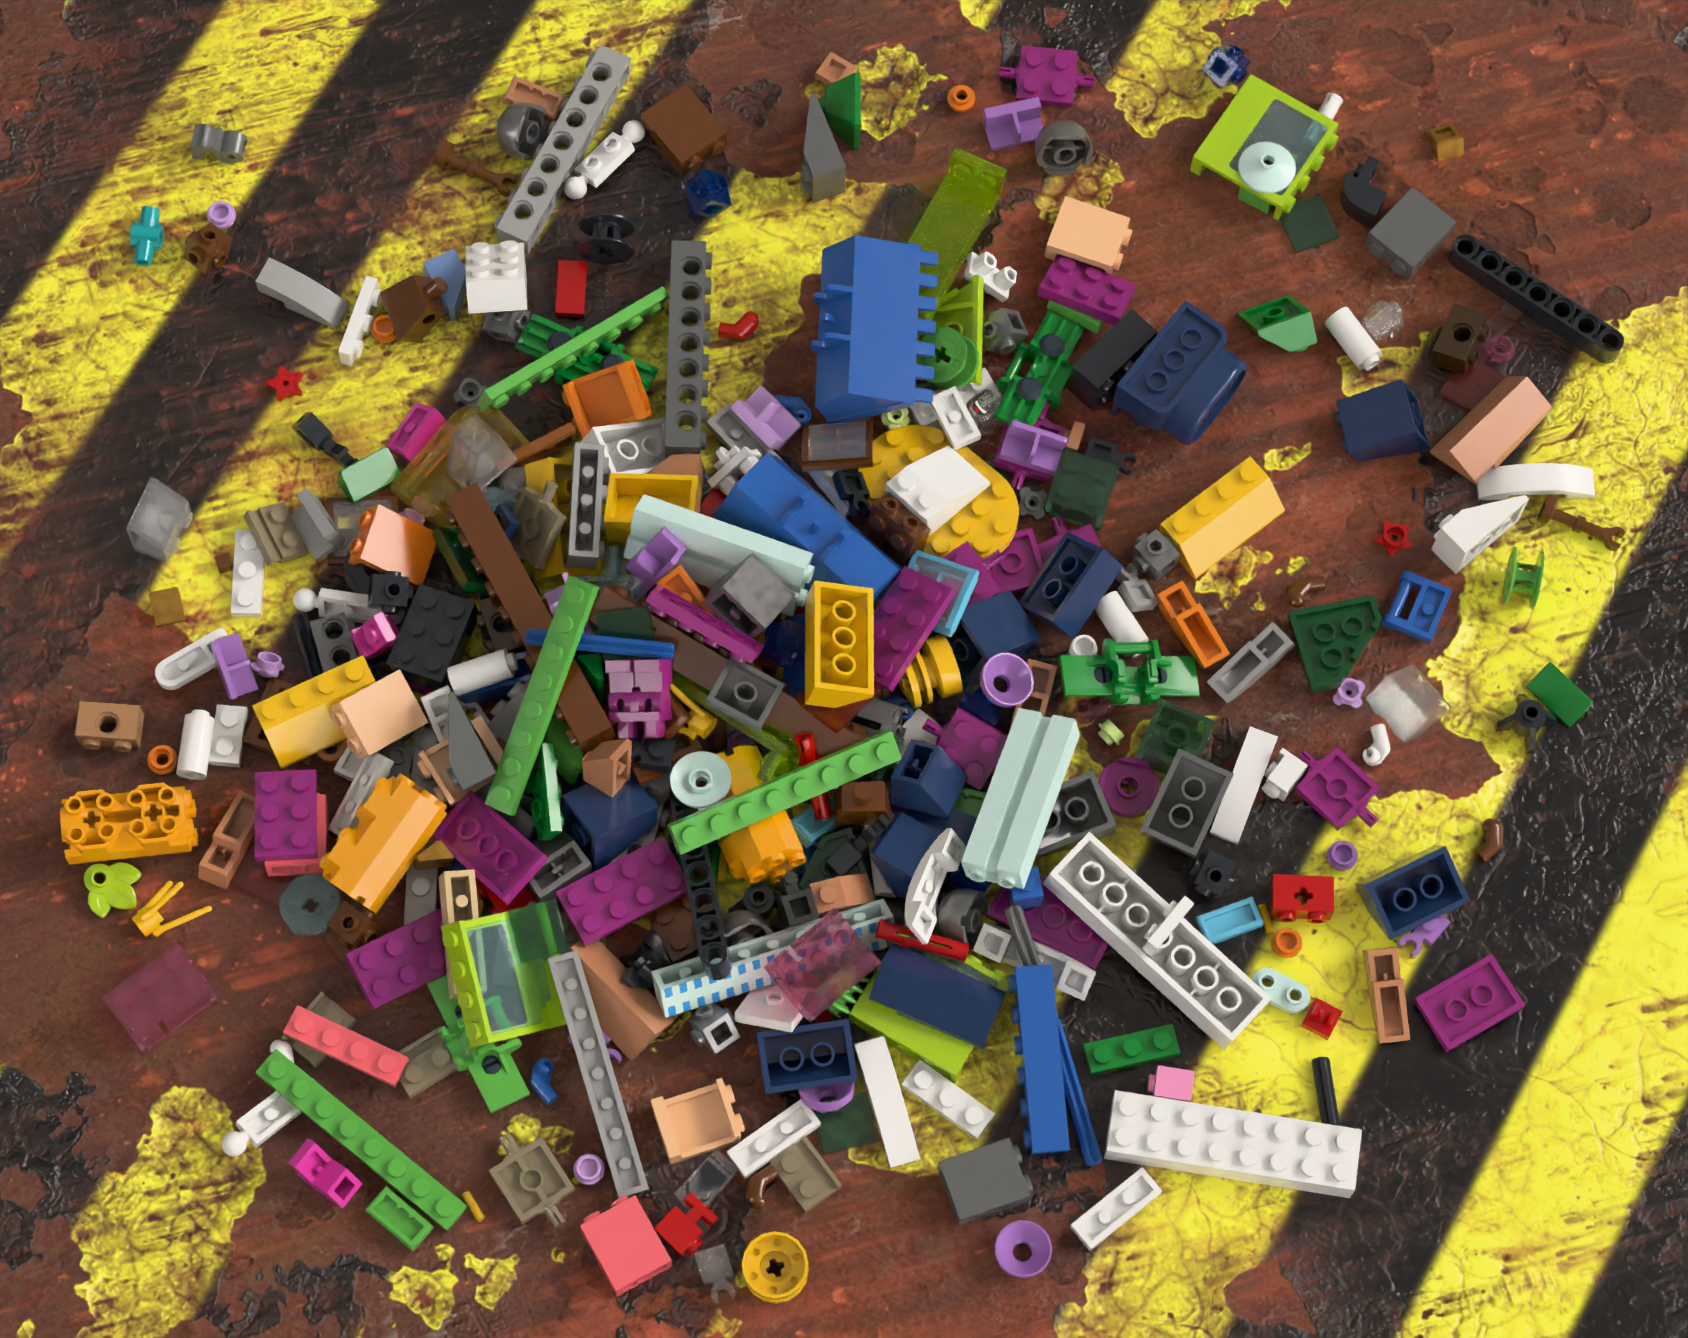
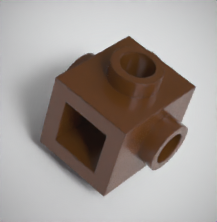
M210 222L197 232L193 231L189 234L185 241L184 259L206 274L215 267H221L226 259H228L233 238Z
M346 900L342 902L326 924L339 934L336 940L350 950L353 946L359 948L376 940L378 932L382 928L381 925L374 921L377 916L374 912L364 905L358 908Z

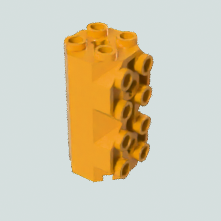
M739 745L732 748L734 754L727 757L725 752L716 754L727 763L731 772L730 789L721 801L772 780L757 746ZM701 781V784H699L698 786L704 787L707 785V783ZM786 810L725 835L718 840V845L724 854L731 874L737 879L744 878L750 883L770 880L771 883H778L783 875L794 867L806 862L803 848Z
M401 773L397 778L395 776L389 779L384 776L379 778L374 784L371 796L367 801L361 803L356 810L355 817L359 819L358 826L354 829L344 828L338 835L337 843L332 851L322 857L319 867L323 869L322 876L377 914L416 859V856L447 815L445 812L447 805Z
M163 782L139 785L135 790L126 793L109 794L103 789L80 791L69 799H62L61 802L63 806L60 808L62 841L70 845V849L64 850L65 858L69 865L190 852L192 847L199 844L197 828H194L192 819L197 816L195 799H192L191 790H186L185 786L170 787Z

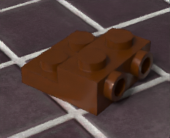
M888 493L873 502L867 523L872 527L869 538L902 567H908L916 550L924 551L931 529L892 494Z

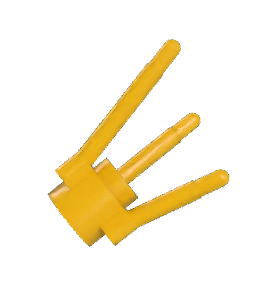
M672 682L669 685V689L691 709L689 714L692 717L686 723L688 728L682 727L678 732L685 734L692 740L697 735L705 739L715 728L717 718L700 708Z
M169 880L143 908L137 911L138 914L132 917V920L146 937L152 932L158 937L171 928L210 912L212 907L206 906L164 925H160L159 923L164 919L157 910L184 885L180 881L169 890L173 885V881Z

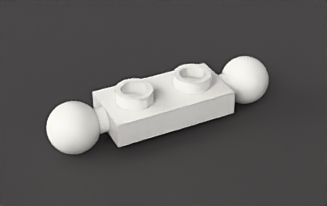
M637 120L628 121L623 126V134L621 136L612 132L574 169L577 177H571L565 182V194L571 199H580L586 194L588 183L597 188L635 151L632 143L641 141L645 135V128L641 122Z
M302 588L293 597L294 606L299 611L308 612L314 608H319V617H328L345 612L347 621L353 620V622L365 623L373 615L381 613V609L367 608L368 594L321 588L319 595L316 596L312 590ZM405 610L399 611L398 615H391L396 625L403 621Z
M275 1091L237 1120L235 1126L240 1132L232 1131L227 1133L222 1139V1149L229 1156H239L245 1151L247 1141H250L257 1148L302 1112Z

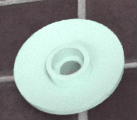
M1259 142L1249 146L1240 156L1238 171L1243 182L1249 188L1260 193L1282 191L1290 185L1296 170L1295 161L1290 152L1281 145L1272 142ZM1264 161H1270L1273 164L1267 165Z
M706 751L693 752L682 757L674 765L670 775V785L673 794L681 803L693 808H707L720 802L727 795L731 786V772L727 763L718 755ZM700 781H704L707 783V785L704 787L696 786L697 783Z

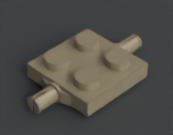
M546 481L541 494L532 487H524L513 510V514L520 525L510 543L522 565L524 560H526L534 568L544 569L567 518L551 501L558 488V485L552 481Z
M510 1133L504 1134L506 1140L501 1136L498 1141L508 1155L501 1163L489 1170L491 1177L522 1225L535 1216L546 1213L554 1228L559 1227L558 1221L562 1225L566 1220L556 1206L563 1198L575 1191L573 1184L542 1137L527 1146L518 1148Z

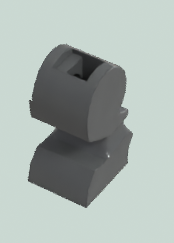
M195 123L191 142L192 159L205 158L206 151H210L221 162L229 164L242 162L248 138L245 134L238 131H223L221 127L211 128L206 123Z

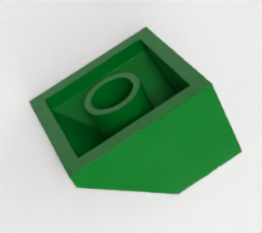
M853 73L827 85L825 97H820V106L825 114L829 128L853 150H859L861 81L860 73Z
M1289 294L1237 313L1238 319L1258 336L1290 352H1301L1310 345L1317 343L1311 311Z

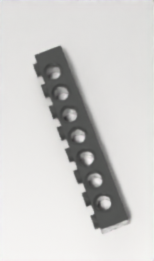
M672 240L665 459L674 454H700L701 450H706L707 432H701V423L707 424V406H702V397L708 398V380H703V372H709V354H704V346H709L710 328H704V321L710 320V303H705V295H711V278L706 277V270H712V252H706V241ZM689 271L696 272V274L694 275H688L686 273ZM691 296L695 297L696 299L686 300L685 298ZM693 322L695 325L686 326L684 323ZM690 347L695 350L691 352H686L683 349ZM685 373H691L694 376L686 378L682 375ZM684 399H691L693 402L685 404L681 401ZM683 425L692 426L689 430H683L680 427Z

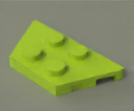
M974 275L971 277L972 282L960 290L957 288L953 289L942 300H937L936 310L926 311V320L935 321L936 328L948 327L955 329L975 343L979 352V366L970 383L979 386L982 385L984 278L980 275ZM945 355L943 360L949 363L951 357Z

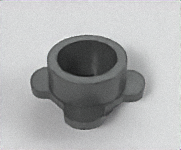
M466 378L460 384L458 391L454 392V400L457 403H464L468 406L469 410H477L479 408L477 401L487 387L481 386L479 382L472 378ZM473 392L474 394L473 396H469L468 393Z
M1028 487L1022 488L1019 491V515L1033 516L1035 519L1042 518L1045 514L1043 510L1044 502L1048 498L1046 492L1043 490L1038 492L1031 491ZM1030 500L1034 501L1033 506L1029 504Z

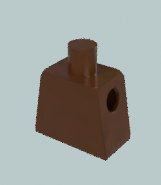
M412 275L380 293L399 340L419 343L445 315L446 309L440 297L448 291V285L441 277L431 279L430 277Z
M848 782L839 786L833 795L834 827L872 825L882 813L891 822V794L885 782Z

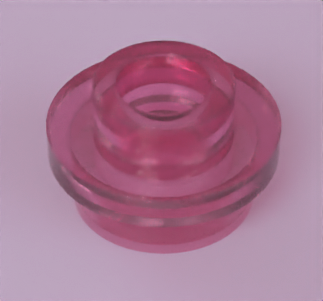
M1505 335L1492 337L1486 345V354L1493 362L1506 363L1514 356L1515 345ZM1500 347L1505 353H1499L1495 348Z

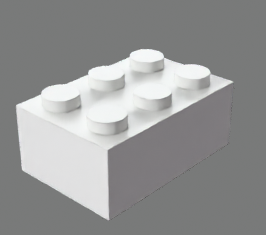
M507 240L500 244L488 245L484 242H478L471 246H466V291L469 314L527 310L524 242L517 243L513 240Z

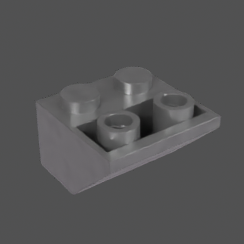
M752 553L713 584L703 603L720 620L754 638L768 627L794 598L795 593Z
M563 829L561 833L551 840H539L537 838L531 842L549 858L526 884L538 903L546 902V905L556 899V891L592 873L590 861L575 840Z

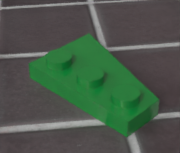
M553 743L541 744L525 788L527 793L533 794L534 801L531 812L539 840L553 839L562 832L564 826V816L560 812L559 804L561 786L557 783L556 774L558 757L554 754Z

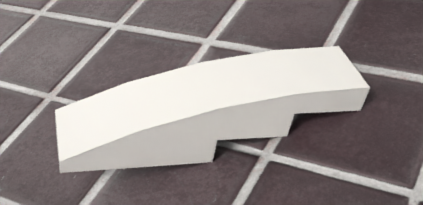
M879 1036L855 1043L854 1047L869 1103L873 1109L878 1132L882 1138L890 1168L919 1160L920 1156L885 1037Z

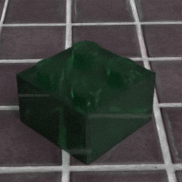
M1063 449L1046 500L1045 514L1056 518L1061 515L1063 520L1082 526L1091 524L1093 529L1100 531L1117 481L1120 466Z
M1160 698L1138 748L1136 758L1145 761L1151 769L1163 774H1167L1178 749L1202 758L1216 721Z

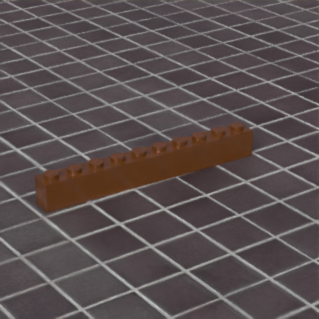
M476 482L446 497L445 501L448 509L444 513L452 527L457 525L461 531L457 537L465 551L468 549L472 551L474 557L470 559L478 575L484 573L487 582L483 584L490 598L497 597L501 606L497 607V610L504 623L511 622L514 630L510 633L517 647L524 646L528 655L524 656V659L533 673L542 646L527 645L525 643L526 631L531 628L549 630L552 617ZM573 657L555 706L554 714L559 722L563 720L566 722L569 729L565 731V734L572 747L578 745L584 754L596 748L601 742L615 738L611 723Z
M608 583L592 607L588 620L620 638L674 643L675 654L672 659V669L711 691L731 657L729 655L731 651L721 645L719 648H715L703 641L704 636L695 630L692 633L683 630L676 625L678 620L669 615L662 617L651 611V605L645 602V599L641 598L640 601H637L629 596L630 591L617 583H614L613 586ZM746 661V663H747L748 665H750V666H752V667H754V668H756V669H758V670H760V671L762 670V669H761L758 665H756L755 663H750V662ZM772 676L774 679L784 683L785 686L765 724L793 740L799 733L805 732L807 738V732H811L817 754L822 757L869 738L866 735L867 730L854 722H851L850 725L839 719L841 715L829 707L821 709L815 705L805 704L804 692L798 691L796 694L787 689L788 684L785 681Z

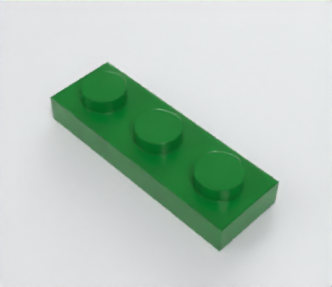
M1173 1024L1083 1044L1090 1076L1180 1055Z

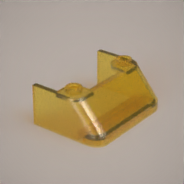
M464 406L458 409L406 466L393 481L390 490L401 501L433 525L455 529L457 525L452 527L444 513L448 509L445 498L462 490L487 461H495L509 454L513 445L527 447L530 442L501 410L488 409L483 412L480 407Z

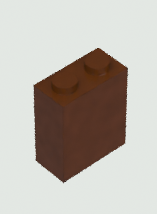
M686 84L640 114V121L645 128V133L681 176L689 171H696L706 159L711 156H718L727 146L726 130Z

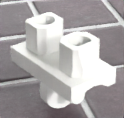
M973 251L966 256L968 264L964 272L965 279L972 282L971 277L974 275L982 276L984 278V292L992 295L1002 303L1006 301L1009 296V289L1016 283L1017 272L1009 266L1004 267L1002 270L996 268L997 260L987 251L979 256Z
M733 446L729 451L724 447H720L716 451L720 460L714 464L718 472L707 482L712 488L720 489L727 496L733 486L739 481L737 478L743 473L745 475L759 461L758 459L762 456L757 449L752 451L745 446L741 450L737 446Z

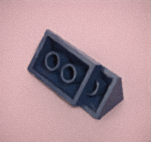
M892 943L881 962L869 1000L896 1010L900 1016L983 1049L1006 992Z

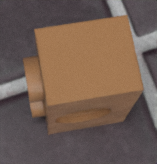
M80 701L75 736L80 745L90 750H99L101 747H113L114 750L119 752L140 749L144 713L140 705ZM107 724H116V728L112 732H102Z

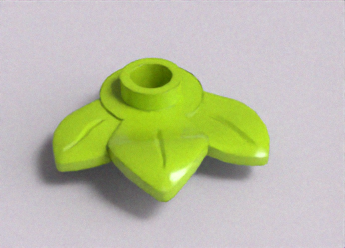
M118 862L111 866L101 863L91 865L84 874V885L89 890L88 905L90 909L99 917L104 918L111 906L122 910L136 908V894L131 884L141 877V872L134 866L123 862ZM97 873L103 874L105 882L101 884L96 883L94 875Z

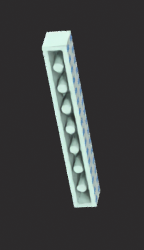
M880 899L728 947L732 970L722 980H713L706 975L700 956L651 971L656 999L666 1018L843 962L841 959L842 954L852 955L850 951L862 956L890 947L893 942L875 938L880 919L894 923V916L885 900ZM721 958L713 959V960L710 962V964H717V963H719L722 959H721Z

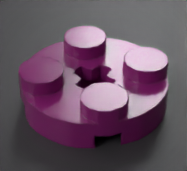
M1134 757L1117 759L1116 762L1104 768L1099 779V785L1111 813L1120 817L1134 818L1136 816H1144L1152 807L1159 792L1157 776L1155 777L1150 766L1145 761ZM1127 781L1133 782L1132 787L1137 788V791L1126 794L1120 788V785H1125Z

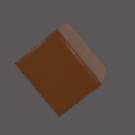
M228 552L214 557L220 574L233 570V564Z

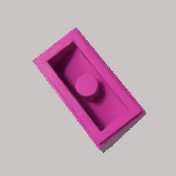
M416 402L386 446L391 454L415 466L444 426L446 420L436 408Z

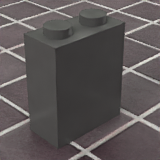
M1412 187L1369 232L1365 245L1371 254L1378 258L1381 257L1386 261L1396 274L1403 275L1409 280L1453 234L1457 222Z
M1009 1138L938 1162L937 1169L958 1226L1029 1202L1033 1186L1029 1175L1022 1174L1019 1163L1023 1162L1020 1150L1017 1145L1012 1146Z

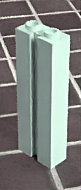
M643 494L634 509L630 526L631 533L627 539L624 558L631 559L660 530L666 527L687 546L677 563L667 573L682 565L695 583L712 588L714 583L750 554L754 553L795 593L794 598L780 613L793 616L798 606H804L805 598L808 594V590L804 589L805 583H810L815 566L810 565L813 553Z
M1018 708L961 860L966 877L976 882H994L1004 888L1017 887L1024 889L1080 736L1075 719L1052 715L1049 718L1042 716L1041 712Z

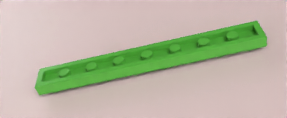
M663 286L496 383L483 392L477 404L483 412L492 407L499 409L515 393L521 396L537 380L540 383L548 380L554 375V370L559 367L563 370L570 367L577 361L576 357L584 354L585 357L592 354L599 348L598 344L604 341L607 344L611 343L621 335L622 330L626 328L629 331L633 330L643 322L644 317L649 315L653 318L665 308L663 304L669 297L668 292Z
M568 575L485 805L507 815H516L599 590L598 586Z
M887 729L667 824L677 853L682 855L901 760L902 758L893 732Z
M277 1049L273 1051L255 1072L258 1077L445 1231L448 1232L467 1209L466 1204Z

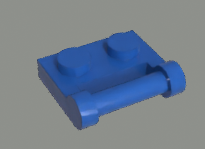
M1403 571L1399 578V588L1388 613L1382 617L1381 625L1387 629L1400 631L1430 644L1453 589L1415 573ZM1415 587L1420 589V592L1406 621L1399 618V615L1411 588Z

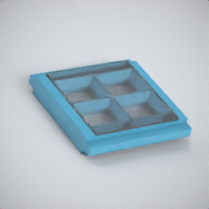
M916 550L908 568L952 588L956 593L932 630L952 637L974 590L980 572Z

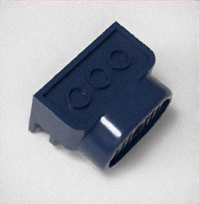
M1185 300L1117 384L1111 414L1116 416L1123 409L1134 417L1133 424L1139 427L1144 424L1153 430H1164L1182 444L1190 446L1203 435L1235 394L1246 375L1247 363L1225 348L1227 340L1225 328Z

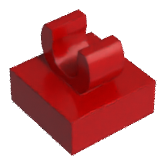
M1315 997L1301 1027L1328 1041L1343 1011Z

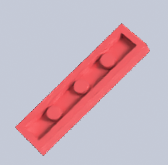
M298 1005L283 1031L285 1036L393 1087H396L409 1061V1057Z

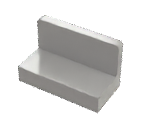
M305 488L297 494L303 506L292 513L291 517L313 558L320 561L346 540L319 498Z

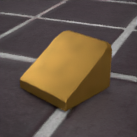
M1454 124L1427 130L1428 139L1438 161L1459 157L1464 154V138Z
M178 587L149 593L156 627L186 621Z
M438 840L416 856L414 867L418 870L451 866L454 856L443 842Z

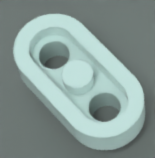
M1262 968L1253 975L1252 981L1272 998L1268 1004L1289 1014H1299L1308 1006L1310 993L1302 983L1271 968ZM1265 978L1270 979L1272 986H1264L1262 980ZM1292 992L1298 993L1300 1000H1292L1289 994Z

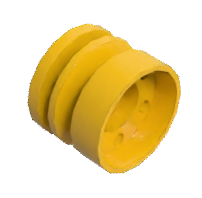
M942 634L926 639L922 645L923 654H920L918 651L898 682L902 693L914 709L921 707V696L927 704L933 702L932 688H935L943 699L962 693V680L955 656L948 640Z
M773 1231L761 1234L750 1242L744 1252L742 1261L746 1286L755 1297L763 1302L778 1304L790 1301L801 1292L807 1282L809 1269L806 1251L797 1239L787 1233ZM772 1262H775L777 1266H784L779 1277H776L774 1273H767Z

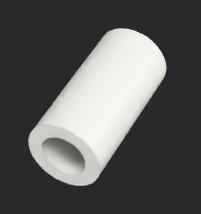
M1348 307L1339 309L1326 320L1325 326L1359 370L1365 368L1368 371L1381 361L1379 357L1382 351Z
M1117 591L1110 592L1101 598L1094 611L1115 642H1148L1149 638ZM1123 654V655H1124V656H1130V655H1131L1133 658H1135V657H1137V656H1139V655H1141V654Z
M504 648L448 667L447 672L454 693L460 696L515 677V670H518L519 667L514 653H508Z
M192 710V713L185 715L176 774L182 778L203 780L207 777L215 719L207 711Z

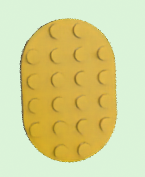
M907 425L887 431L873 441V467L858 469V472H862L870 492L867 501L871 507L874 501L886 495V483L906 466L947 446L953 449L943 430L925 425ZM964 446L955 451L990 481V485L931 534L927 539L923 552L942 558L968 541L975 553L984 559L997 549L1002 553L1011 543L1018 525V501L1008 481L968 447Z

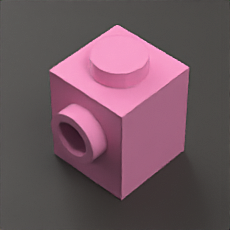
M1158 1066L1155 1075L1149 1074L1147 1092L1152 1093V1096L1191 1102L1195 1071Z

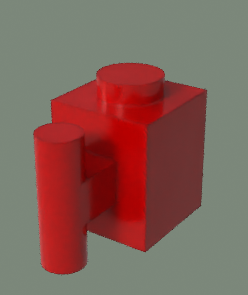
M692 1192L683 1200L691 1208L686 1215L675 1206L654 1227L657 1235L681 1258L686 1254L692 1256L703 1244L700 1240L703 1237V1231L696 1224L702 1219L711 1227L718 1220V1217Z

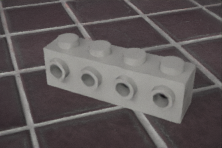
M576 442L574 445L571 467L566 567L596 569L598 559H603L604 542L599 540L600 531H605V513H601V504L606 503L607 485H603V475H608L609 457H604L605 445Z

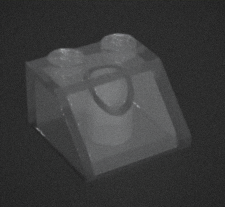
M474 414L471 418L464 420L460 427L453 432L446 472L463 489L477 482L482 490L518 459L502 437L477 414Z
M150 477L126 528L135 551L168 562L171 554H176L181 542L179 537L183 528L187 529L189 527L193 513L187 499L159 480Z
M1413 664L1387 675L1365 698L1371 704L1374 713L1383 717L1391 726L1394 735L1405 742L1418 737L1452 709V706Z

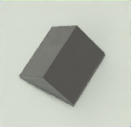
M730 657L705 703L760 731L785 684L747 663H740Z

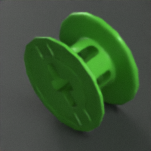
M940 327L936 328L934 334H925L920 342L935 345V355L933 357L916 356V364L934 368V378L926 381L932 382L938 388L944 390L954 386L960 389L967 385L975 376L979 366V352L975 343L968 337L961 335L955 329ZM945 355L951 357L949 363L943 360Z
M1517 547L1512 548L1504 579L1503 604H1507L1511 592L1516 591L1530 594L1529 606L1530 609H1534L1543 577L1544 552H1540L1535 565L1517 562Z

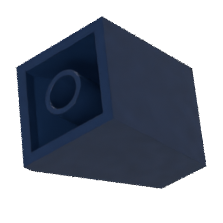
M1403 379L1336 401L1338 411L1335 412V418L1339 428H1343L1345 435L1341 439L1343 449L1346 455L1350 454L1357 462L1431 449L1418 397Z
M1010 590L967 606L955 633L952 634V637L945 636L955 656L964 689L980 681V672L984 664L994 655L1011 653L1021 658L1028 654L1041 639L1037 628L1032 624L1020 606L1019 601L1016 600Z
M632 774L631 778L613 798L587 783L562 796V813L564 816V826L562 829L575 840L590 861L592 872H595L608 865L657 825L659 806L654 796L648 795Z

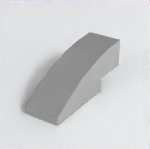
M268 258L256 279L259 292L284 302L285 307L336 330L350 307L348 302L329 289L272 258Z
M1272 622L1252 642L1249 641L1207 683L1228 704L1268 672L1296 645Z

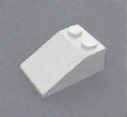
M665 418L592 427L580 443L605 445L604 457H609L608 475H603V485H607V492L610 473L647 474L665 460Z
M947 446L906 466L886 483V494H892L931 529L930 536L990 485V481L954 449Z
M1526 495L1463 509L1455 516L1449 514L1439 524L1441 529L1434 535L1436 540L1431 550L1457 574L1519 521L1529 498Z

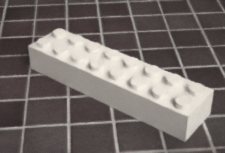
M1090 832L1049 873L1043 882L1051 892L1223 1050L1231 1044L1272 999L1184 918L1152 957L1143 951L1142 948L1148 941L1144 938V935L1154 923L1160 926L1164 922L1166 917L1162 913L1169 904Z
M1115 1090L1111 1103L1104 1159L1350 1198L1356 1186L1362 1130Z

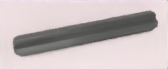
M1013 905L1007 907L1004 912L1023 966L1041 965L1021 906Z

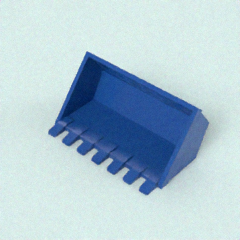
M857 235L822 249L821 291L813 294L814 303L820 306L818 340H812L811 350L817 353L815 407L826 418L827 424L846 423L912 407L915 403L933 402V390L916 388L915 379L932 380L934 378V368L916 364V356L933 357L935 355V345L917 341V333L934 334L936 332V322L919 319L918 311H935L937 308V299L919 296V288L935 289L937 287L938 277L936 275L920 273V265L936 266L938 264V253L923 251L919 244H905Z
M766 453L733 486L725 500L712 514L717 520L813 553L810 565L815 566L810 583H805L804 589L808 590V592L814 581L873 588L874 606L888 592L903 569L881 547L868 538L867 534L851 523L849 518L833 507L805 479L797 475L787 463L769 453Z

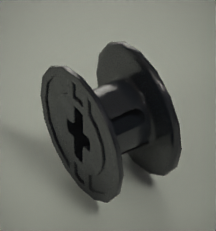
M593 213L579 220V229L592 237L581 241L577 245V253L582 258L601 264L622 263L632 258L634 255L633 248L628 243L620 240L631 236L635 232V224L630 219L613 213Z

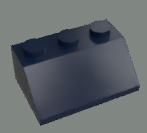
M1066 532L1019 600L1020 606L1055 631L1074 639L1123 566L1104 548Z
M1434 845L1355 883L1368 913L1389 940L1470 902L1447 847L1441 845Z
M849 1019L796 1026L793 1032L776 1029L756 1032L765 1094L858 1081Z

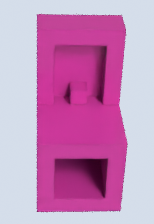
M383 612L373 615L362 626L349 632L360 656L363 655L366 661L391 652L399 634L392 616H385Z
M309 1138L306 1139L288 1162L298 1172L297 1175L307 1184L341 1208H344L362 1185L346 1167L331 1159Z

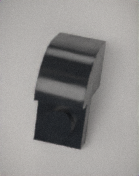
M1371 156L1368 157L1364 165L1358 164L1353 176L1346 173L1340 191V203L1345 213L1355 221L1370 228L1381 211L1387 196V192L1370 185L1379 164V160Z

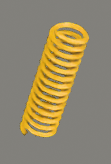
M720 852L717 881L725 882L726 877L724 875L727 872V861L723 852Z
M1266 904L1258 905V911H1260L1266 933L1274 932Z
M470 1192L463 1193L461 1196H463L466 1204L469 1205L468 1207H470L469 1209H471L475 1219L479 1220L478 1222L482 1221L485 1216H483L484 1214H482Z

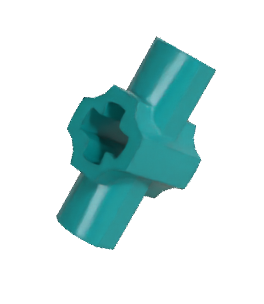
M142 207L140 222H133V225H131L130 246L135 248L133 262L139 266H151L154 250L160 251L163 245L164 228L162 224H158L160 210L156 207Z

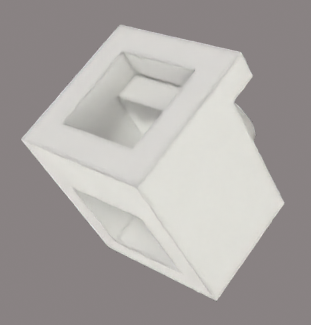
M1282 748L1276 762L1273 761L1264 774L1267 780L1262 790L1269 797L1279 798L1284 801L1304 775L1307 764Z

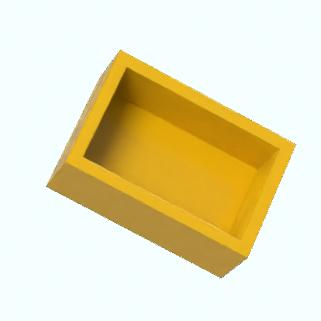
M610 473L604 515L607 542L627 543L631 533L630 526L634 509L643 494L700 513L701 490L698 475Z

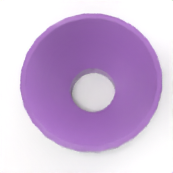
M999 653L994 655L984 664L980 672V686L983 693L992 703L998 706H1017L1027 700L1033 690L1034 680L1031 669L1022 658L1015 654ZM995 677H1001L1007 682L1008 688L1006 692L1002 693L995 689L993 684Z
M854 1081L798 1089L801 1101L807 1107L821 1113L838 1111L849 1103L853 1098L855 1086ZM826 1096H832L836 1098V1100L832 1102L823 1103L819 1101L821 1098Z
M1027 1220L1012 1222L1000 1231L996 1239L995 1256L997 1262L1006 1273L1013 1277H1033L1042 1272L1051 1259L1052 1243L1050 1237L1040 1225ZM1019 1244L1027 1245L1032 1253L1030 1259L1024 1262L1015 1259L1013 1256L1014 1247Z

